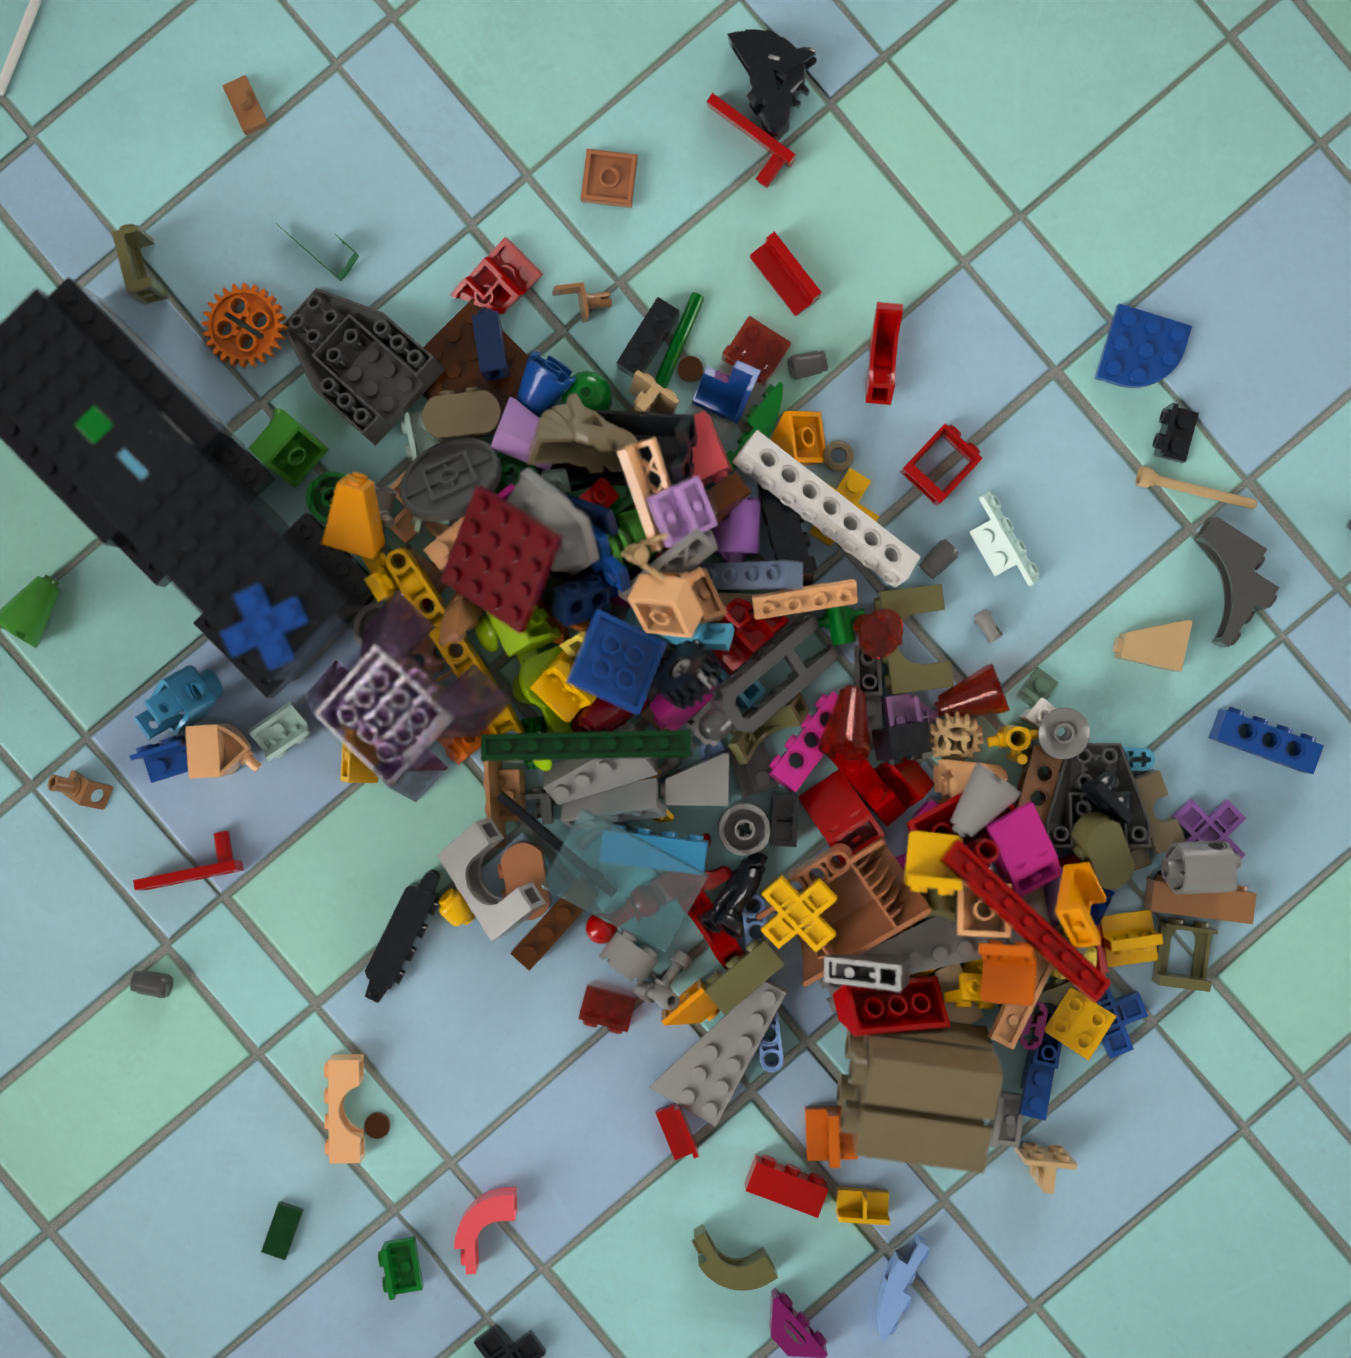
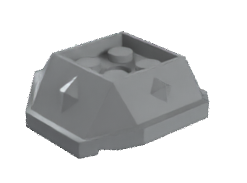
M530 468L520 473L521 478L507 502L564 537L551 570L569 572L574 576L600 559L589 518L577 510L564 495Z

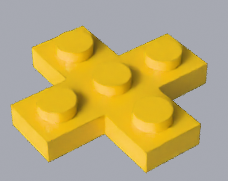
M849 468L836 489L832 488L877 522L880 516L858 503L871 480ZM814 525L808 533L829 547L834 542Z
M380 552L374 560L361 556L371 572V575L365 578V581L377 601L387 600L401 623L415 618L417 615L387 568L385 554Z
M781 875L762 892L761 895L778 913L761 927V931L778 949L797 933L815 952L835 937L836 932L820 914L837 900V896L820 878L800 894Z

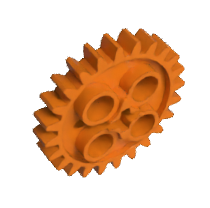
M246 283L242 284L241 290L236 284H232V292L224 287V296L221 297L214 294L217 302L215 304L212 302L207 303L212 308L211 312H203L209 318V321L202 322V325L209 328V330L202 334L206 338H211L206 345L210 348L215 347L212 353L216 356L221 355L220 360L225 363L230 360V365L236 367L239 362L240 366L246 369L249 362L251 366L256 368L257 360L266 364L265 356L267 354L273 358L275 357L272 351L273 348L282 349L277 343L278 340H286L280 334V331L287 330L288 328L280 323L287 319L284 314L279 313L283 307L280 304H275L277 299L273 295L268 297L269 292L266 289L260 291L259 287L255 284L251 290ZM245 303L244 311L237 314V306ZM230 313L231 315L241 320L245 324H248L256 331L262 333L264 337L262 339L258 338L248 330L242 328L232 320L226 318V314ZM266 316V324L258 327V320ZM231 325V332L224 336V327ZM253 338V345L249 349H245V341Z

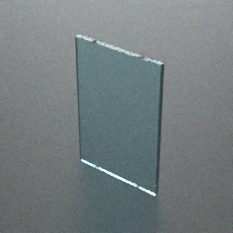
M582 808L575 823L571 826V830L555 861L549 867V872L541 887L666 952L709 875Z

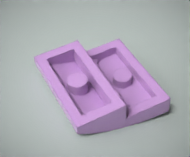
M699 476L679 482L646 498L659 533L669 534V537L663 540L665 547H672L695 528L703 533L718 525Z

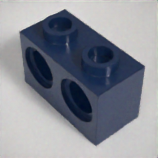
M595 574L553 587L551 615L565 627L592 619L597 609L609 613L612 586Z

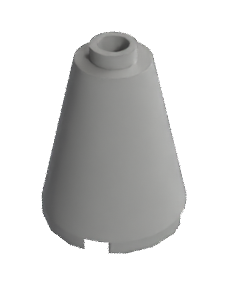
M978 762L973 768L950 820L954 823L952 829L964 838L967 834L971 837L974 836L1017 800L1021 793Z

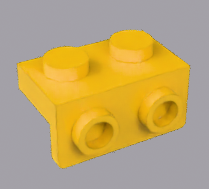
M960 973L959 989L944 992L945 1003H955L956 1008H971V1004L977 1005V1009L987 1010L993 1009V1004H996L985 1003L980 998L982 974Z

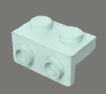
M292 701L249 729V734L265 752L267 761L282 757L288 751V748L294 744L303 743L311 733L310 723Z

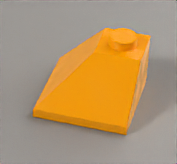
M784 412L770 440L803 466L823 464L822 455L826 444L821 412Z
M701 978L679 996V1004L673 1011L662 1010L661 1022L664 1026L702 1023L705 1019L708 1021L712 1020L720 1012L717 1005L706 994L704 990L706 984Z

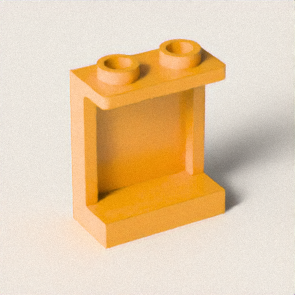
M1089 862L1064 865L1055 912L1075 948L1100 945L1101 936L1090 916L1092 904L1105 903L1106 895Z

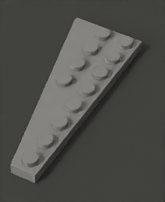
M1042 886L1021 897L1051 925ZM938 915L891 937L862 954H889L910 957V974L982 959L978 954L979 943H987V940H999L1003 942V945H1014V942L1027 941L1012 927L1011 938L957 935V921L951 922Z

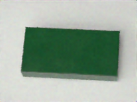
M279 1201L261 1250L262 1253L286 1260L304 1209Z

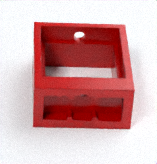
M946 423L936 431L899 471L936 506L941 504L983 459L979 455L980 450L973 443L969 442L967 444L960 437L962 435L955 426H948ZM941 436L969 461L943 490L936 486L915 466Z

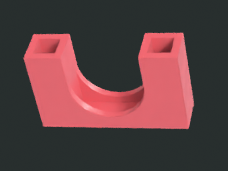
M702 411L694 415L698 440L697 447H692V463H695L692 477L699 476L703 488H705L704 485L712 481L718 483L727 478L728 474L733 472V468L710 415L706 411Z

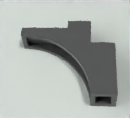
M1213 516L1206 519L1193 540L1198 542L1210 555L1218 569L1223 584V616L1218 632L1212 641L1220 648L1230 647V645L1233 646L1241 636L1239 631L1242 626L1249 623L1255 614L1253 609L1264 610L1274 604L1277 599L1276 593L1280 587L1254 571L1259 569L1265 561L1264 554L1267 548L1219 517Z

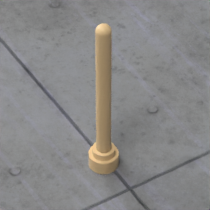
M1145 466L1140 467L1136 476V486L1143 488L1157 485L1249 509H1254L1257 506L1255 499L1157 475V472H1154L1153 468Z

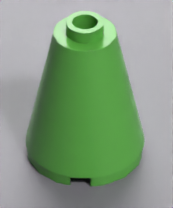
M46 574L43 578L37 576L0 609V627L32 647L37 648L61 590L57 587L59 582Z

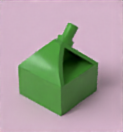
M280 408L274 409L273 419L270 420L269 425L248 448L263 464L295 488L329 450L315 435Z

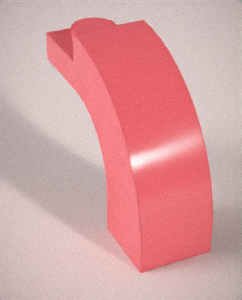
M503 1187L488 1191L475 1199L463 1214L456 1232L454 1249H461V1265H465L466 1274H476L479 1267L478 1234L480 1231L493 1222L516 1220L518 1213L517 1187Z

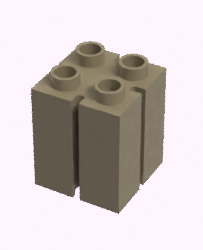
M949 1021L951 1025L949 1028L857 1037L847 1030L845 1058L850 1059L849 1075L840 1074L836 1102L838 1106H842L840 1131L852 1134L855 1156L984 1173L993 1130L992 1126H985L984 1120H995L1003 1081V1073L996 1053L993 1052L994 1047L991 1038L987 1037L989 1034L987 1027Z

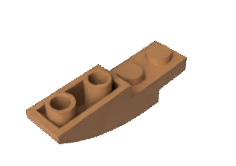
M455 591L449 600L442 618L439 643L444 646L451 641L454 644L460 642L467 636L466 630L469 631L480 623L478 618L485 610Z

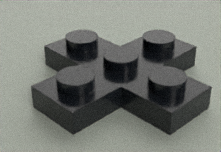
M495 1324L474 1341L475 1346L484 1358H541L546 1354L545 1347L532 1330L510 1344Z

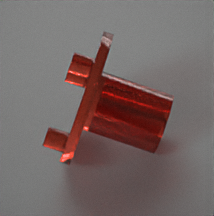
M882 608L875 610L871 614H861L855 621L854 629L859 635V646L862 652L870 658L880 659L886 657L903 643V622L900 615L892 609Z

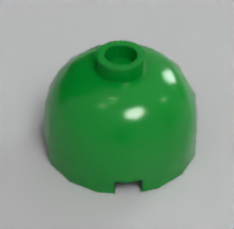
M591 371L577 372L570 377H576V380L572 387L562 396L563 404H566L570 394L576 393L586 408L592 410L611 409L612 390L604 377Z

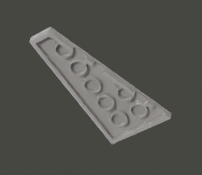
M766 980L728 1012L649 1088L716 1127L788 991Z

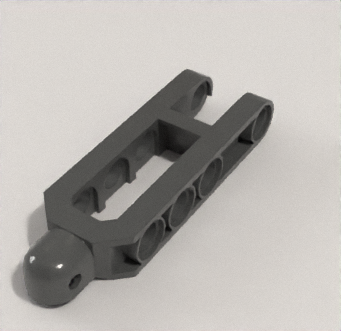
M807 613L794 621L713 689L712 709L700 719L698 724L700 735L703 738L720 740L732 730L754 732L839 658V653L833 644H827L826 648L819 651L813 657H808L804 662L801 661L794 650L797 645L820 626L813 613ZM784 658L792 670L787 675L788 678L777 688L769 690V695L758 704H753L751 706L752 709L742 716L735 705L736 697Z

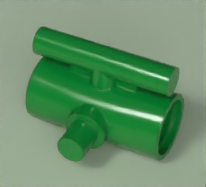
M849 605L826 608V614H823V617L817 618L820 623L818 628L825 627V629H829L832 644L836 646L856 641L853 623H856V620L864 619L865 613L864 608L853 610V608H849Z

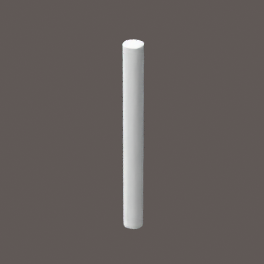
M41 0L29 1L0 74L1 96L5 95L42 3Z

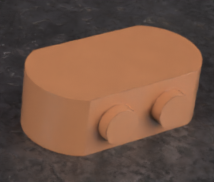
M519 841L512 844L501 857V864L497 865L499 878L504 879L505 889H502V898L507 897L516 888L533 882L546 902L543 907L526 919L534 920L541 917L547 911L552 901L544 851L534 842Z

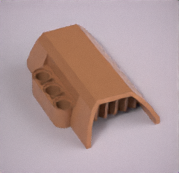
M883 837L853 855L847 845H833L788 874L786 880L789 883L797 881L802 885L803 888L796 889L800 894L820 878L837 896V900L820 914L836 932L834 938L815 952L798 933L796 934L802 949V984L804 987L824 976L825 955L862 954L932 913L933 909L921 893L911 891V886L904 884L905 872L888 849ZM842 855L846 861L838 863L833 859V856ZM819 868L824 872V875L816 876L811 870ZM770 905L757 913L755 917L759 921L776 910Z

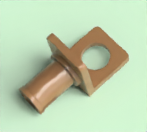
M584 282L556 285L552 291L553 296L578 294L582 323L587 322L589 319V309L612 307V300L609 298L611 296L610 291L587 294Z
M73 770L68 778L54 774L48 780V789L50 791L62 792L78 805L101 810L105 809L113 790L111 785L90 781ZM97 789H102L103 797L97 802H92L91 794Z

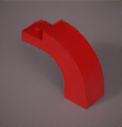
M699 884L694 888L688 889L677 898L681 907L693 920L724 969L727 968L725 964L730 958L736 954L740 957L745 952L738 940L729 936L723 930L720 934H717L702 925L701 918L707 910L713 907V902Z

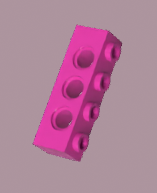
M834 691L827 695L823 693L814 704L817 707L812 716L809 713L807 714L800 726L802 729L797 736L792 734L784 744L787 749L782 756L777 754L769 764L771 770L768 775L791 793L799 789L857 711L856 708ZM821 714H827L831 718L829 727L821 724ZM806 734H812L815 737L816 744L814 747L806 745L804 740ZM792 754L798 755L801 759V764L798 768L792 767L789 763V758Z

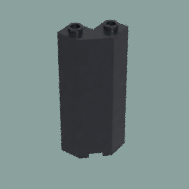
M593 410L603 417L606 422L631 432L638 442L655 437L671 486L692 478L695 463L690 462L692 447H697L698 440L694 415ZM650 446L639 448L642 459L650 463L653 457ZM567 462L552 463L550 470L565 468L570 482L596 483L601 478H605L609 484L628 485L624 471L611 472L604 466L602 473H590L586 467H579ZM537 467L541 476V472L545 471V469ZM651 471L648 477L652 485L659 488L661 484L660 476Z

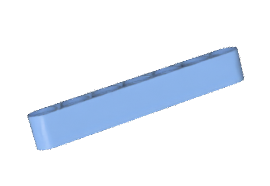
M755 893L752 899L760 902L759 908L756 911H749L744 908L742 913L746 945L755 938L760 940L763 936L769 942V939L763 932L756 937L749 934V929L752 925H760L762 927L767 922L766 917L759 921L755 917L757 913L765 909L763 899L757 893ZM772 975L769 978V981L774 983V977ZM778 1011L769 1026L775 1030L774 1035L769 1038L763 1037L758 1047L761 1065L768 1072H776L781 1069L784 1060ZM768 1053L778 1055L777 1060L773 1063L766 1062L764 1058Z

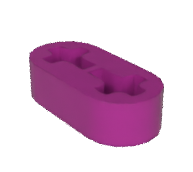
M1037 1000L1035 1004L1041 1010L1040 1014H1035L1033 1022L1032 1015H1030L1018 1039L1019 1043L1029 1050L1038 1048L1043 1041L1047 1008L1040 1000ZM1032 1026V1033L1036 1037L1035 1039H1030L1028 1043L1024 1038V1034H1029Z

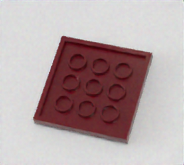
M476 486L440 581L516 632H526L564 537L484 486Z

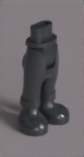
M757 852L749 855L747 859H742L740 862L742 865H739L737 869L732 871L731 877L723 890L715 898L713 907L702 916L701 923L704 927L717 934H720L723 930L735 939L742 938L744 927L738 921V916L742 915L744 908L751 901L760 885L763 873L766 870L764 864L768 859L765 854Z

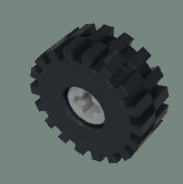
M693 639L692 642L689 640L684 641L683 645L679 643L675 645L674 651L669 650L666 653L668 656L665 659H661V666L656 671L657 675L654 676L653 681L655 683L653 686L661 696L677 709L679 707L686 709L687 705L691 708L695 706L696 701L701 703L706 693L708 695L712 693L711 687L717 686L718 681L716 678L721 677L722 672L719 669L722 668V665L719 662L720 660L701 641L698 642Z

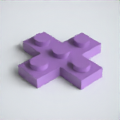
M1188 799L1171 816L1178 819L1181 828L1188 834L1185 838L1186 842L1224 840L1230 844L1234 853H1239L1241 859L1246 855L1228 837L1246 819L1229 800L1225 799L1210 815H1207L1192 799Z

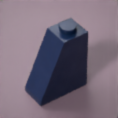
M493 309L479 310L477 315H472L480 372L486 382L511 377L499 313L498 311H493Z

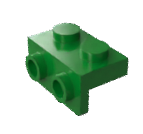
M415 1236L385 1241L381 1251L378 1252L379 1266L384 1268L385 1276H383L382 1284L384 1292H388L389 1300H395L397 1294L423 1290L424 1284Z

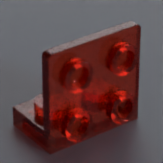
M748 316L730 346L727 345L723 351L721 360L734 367L738 360L761 370L756 382L765 386L791 346V342L753 317Z

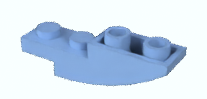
M916 1234L904 1255L896 1250L894 1251L881 1281L876 1316L877 1329L883 1341H886L889 1334L893 1335L899 1323L898 1319L902 1313H906L910 1308L912 1297L906 1286H910L916 1277V1269L920 1263L923 1264L927 1260L929 1255V1245L926 1239Z

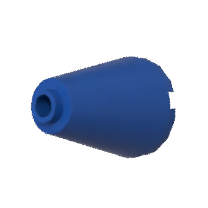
M532 351L526 363L516 400L537 417L541 418L542 413L549 410L572 387L576 377L570 378L572 371L554 357L548 356L547 359L540 357L542 352Z

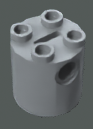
M1224 840L1174 842L1166 850L1165 859L1161 863V872L1171 891L1176 895L1235 892L1238 887L1237 869L1241 867V857L1239 853H1234L1230 844Z

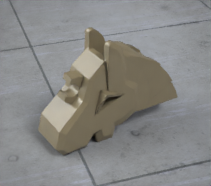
M572 393L568 396L566 404L554 406L552 409L542 413L528 450L527 465L567 462L579 467H586L590 473H602L604 471L603 466L611 472H621L624 470L617 451L626 445L638 442V440L631 432L606 422L596 411L584 407L578 395Z

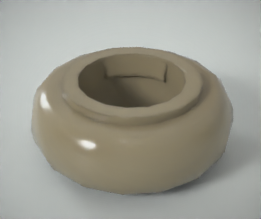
M837 440L832 441L825 447L822 457L828 469L842 472L852 465L854 452L848 443ZM834 449L844 451L846 457L843 463H835L831 459V453Z

